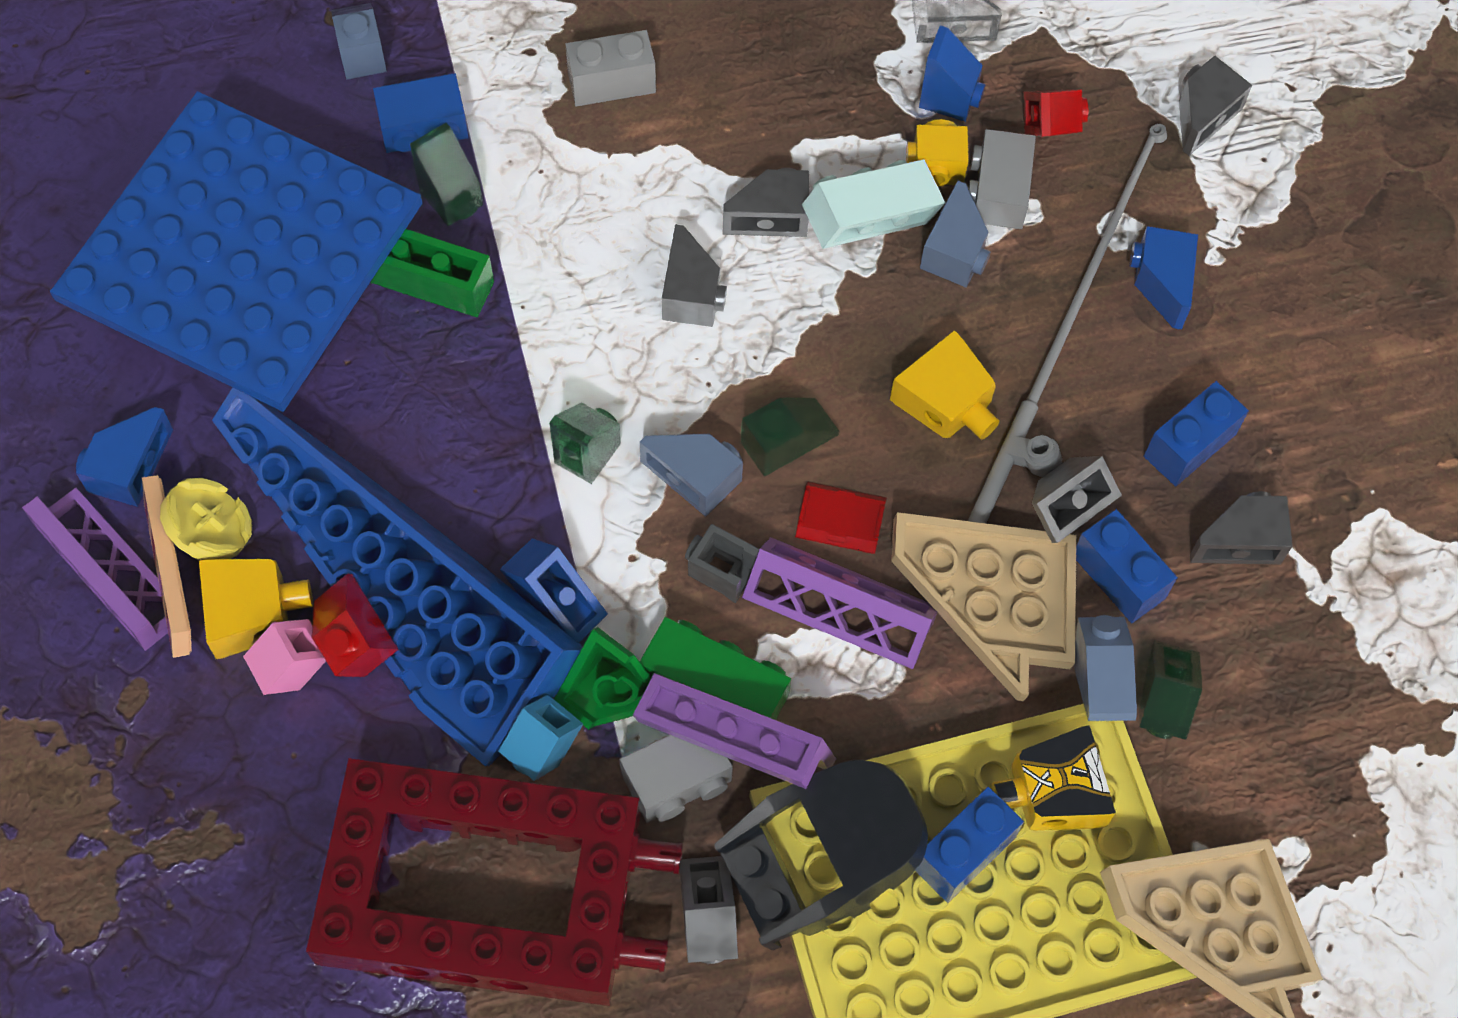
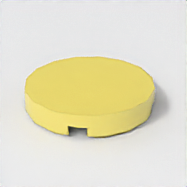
M187 478L172 488L160 506V520L166 535L179 549L193 558L200 560L231 559L242 551L252 535V519L246 505L239 497L234 500L226 493L229 489L218 482L204 478Z

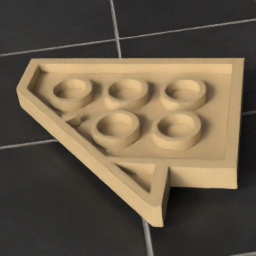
M896 513L893 519L891 562L1016 700L1024 701L1029 695V664L1071 669L1075 664L1076 535L1069 534L1060 542L1052 543L1046 531Z
M1270 839L1110 865L1100 872L1115 918L1119 923L1255 1018H1295L1285 991L1311 986L1323 980Z

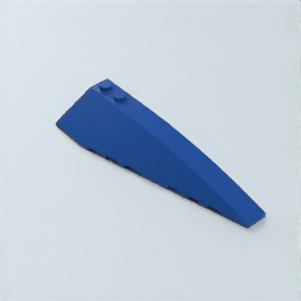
M232 387L212 419L214 424L241 462L250 466L259 479L256 483L264 494L272 497L283 513L281 518L291 531L297 532L306 546L303 549L328 584L332 587L346 574L354 576L399 649L385 661V664L395 677L402 679L411 692L408 696L415 706L484 766H490L501 754L498 751L522 708L546 695L553 699L583 646L448 537L343 457L274 407Z

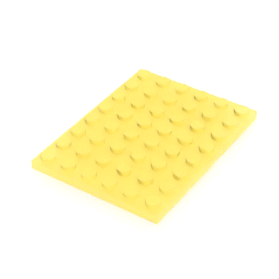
M1084 704L865 760L884 764L895 770L904 779L924 816L929 843L988 786L991 788V783L1014 778L1012 763L1018 752L1072 730L1090 725L1116 814L1108 826L1104 828L1033 831L1027 826L1023 808H1014L1012 810L1024 821L1017 837L949 903L915 871L894 890L887 889L870 903L871 909L855 918L851 916L828 925V929L811 936L801 932L790 936L813 1018H1054L1197 978L1194 974L1116 920L1100 874L1102 870L1110 865L1173 855L1124 721H1088ZM784 781L750 790L749 796L753 809L767 796L792 783ZM801 801L776 815L766 824L806 908L843 886Z

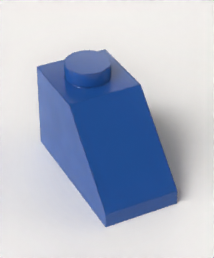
M941 25L927 57L919 108L966 122L971 106L979 108L984 95L986 84L979 82L983 65L949 28Z
M1147 226L1141 243L1134 242L1131 250L1129 267L1136 268L1134 285L1172 328L1182 330L1191 309L1198 234Z
M154 407L94 434L88 448H84L80 452L76 463V474L88 493L136 507L139 506L143 497L142 477L153 475L173 432L164 409Z
M532 538L500 568V571L522 598L578 643L608 615L557 546Z

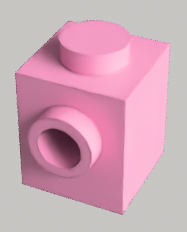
M309 619L273 622L243 656L263 695L301 690L326 662L312 639V624Z

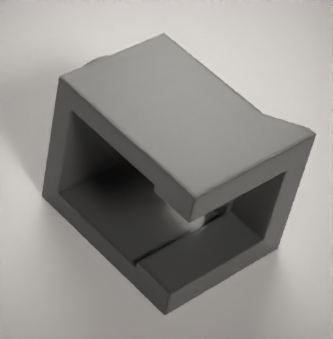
M711 524L703 537L700 535L694 537L686 551L685 559L688 560V576L720 592L736 604L746 588L760 549ZM714 557L732 565L728 574L710 565Z

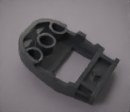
M852 760L839 763L813 774L806 789L791 784L767 796L718 840L714 846L721 853L760 935L758 939L761 945L774 951L782 947L779 940L799 932L807 936L814 935L828 929V925L849 916L855 918L871 909L870 903L887 889L894 890L921 864L927 849L928 831L924 816L910 789L895 770L877 762ZM800 801L843 885L807 908L766 827V824L776 815Z

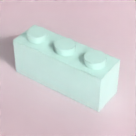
M923 159L909 163L905 160H899L888 165L886 168L873 171L867 167L854 172L850 176L837 178L835 175L826 176L813 185L812 192L803 202L802 206L822 249L926 225L942 208L945 201Z

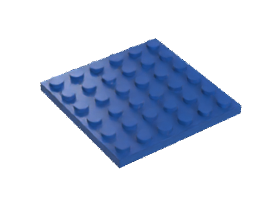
M197 91L50 290V293L55 301L284 412L423 204L421 194Z

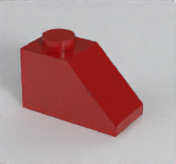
M1082 89L1023 92L1025 134L1043 137L1083 132L1082 123L1088 120L1089 108L1087 98L1082 97Z
M346 574L314 601L312 639L335 676L365 677L399 650L352 574Z

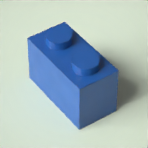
M456 73L373 88L386 153L396 151L407 152L418 147L439 143L451 144L457 140L469 138Z
M1215 381L1154 433L1144 458L1176 487L1236 436L1249 410Z
M1117 509L1083 532L1076 546V561L1131 624L1164 601L1178 578Z
M988 786L927 844L924 858L915 871L949 903L1017 837L1024 821Z

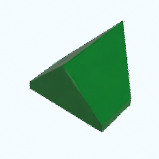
M596 627L591 631L554 700L580 720L583 726L589 730L595 726L632 717L651 677L632 652L599 627Z

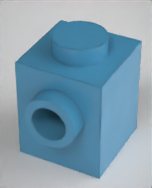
M546 695L522 708L498 752L512 762L513 767L517 771L535 781L559 767L582 728L583 723L549 695Z

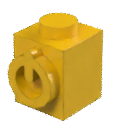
M943 119L933 120L925 125H917L914 142L907 141L906 162L924 159L938 187L956 185L957 181L964 183L968 166L967 126H957L955 123Z

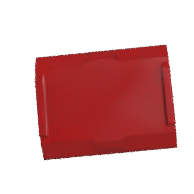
M808 481L795 538L875 554L887 498Z

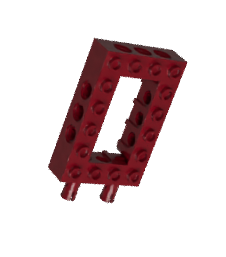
M348 758L306 952L315 965L610 1006L616 969L619 970L620 965L659 970V972L665 971L669 940L625 935V930L622 927L631 872H635V868H642L679 875L683 843L640 838V833H637L640 819V804L637 797ZM392 814H397L400 823L406 829L423 832V828L459 832L461 838L470 839L471 834L507 839L508 844L518 845L519 841L553 845L556 847V851L574 852L581 848L566 936L374 910L373 904H379L380 899L377 885L383 856H389L390 851L387 837Z

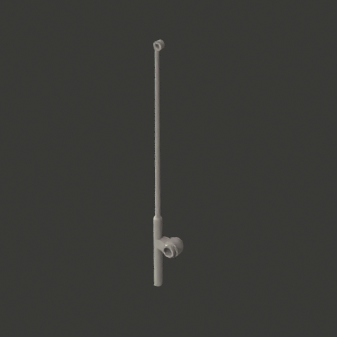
M1155 124L1150 128L1149 137L1027 400L1021 403L968 519L970 522L987 523L1013 464L1027 467L1033 474L1039 477H1044L1062 464L1061 452L1054 439L1043 435L1032 439L1025 437L1038 411V400L1154 143H1162L1167 139L1166 127L1163 124Z

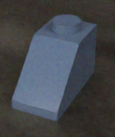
M366 3L331 10L346 80L387 72L372 4Z
M957 181L924 245L920 269L967 288L974 273L978 275L983 273L991 251L985 249L989 232L966 183Z
M711 434L645 436L639 441L640 462L705 517L742 482L743 461L741 455L731 444L725 441L720 443Z
M1108 615L1078 617L1075 638V664L1073 666L1088 721H1136L1134 645L1125 617H1112Z

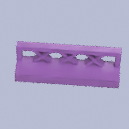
M74 488L49 508L38 496L22 507L37 530L145 651L168 634L165 617L152 627L151 623L143 615L145 601L162 602L158 577L77 488ZM78 505L85 512L83 529H66L58 519ZM93 522L100 530H92ZM90 539L110 540L113 543L110 560H94L88 554ZM120 552L128 561L119 560ZM117 571H138L140 573L138 591H122L115 584ZM148 583L156 592H147Z
M770 538L760 548L742 598L911 669L914 668L927 634L937 615V611L924 600L774 538ZM764 569L781 576L788 592L773 597L757 590ZM793 582L803 586L796 588ZM812 589L824 595L830 610L817 615L805 609L799 595ZM791 598L793 604L785 602V600ZM836 599L845 604L838 606ZM855 607L866 611L873 627L862 632L852 630L848 627L842 612ZM834 616L836 622L828 620L827 618ZM878 617L887 620V622L881 624ZM899 625L916 632L917 634L910 652L907 653L891 646L885 630ZM877 634L879 640H876L870 636Z
M655 673L633 713L634 718L639 723L804 789L807 788L816 767L827 769L832 767L836 760V757L821 737Z

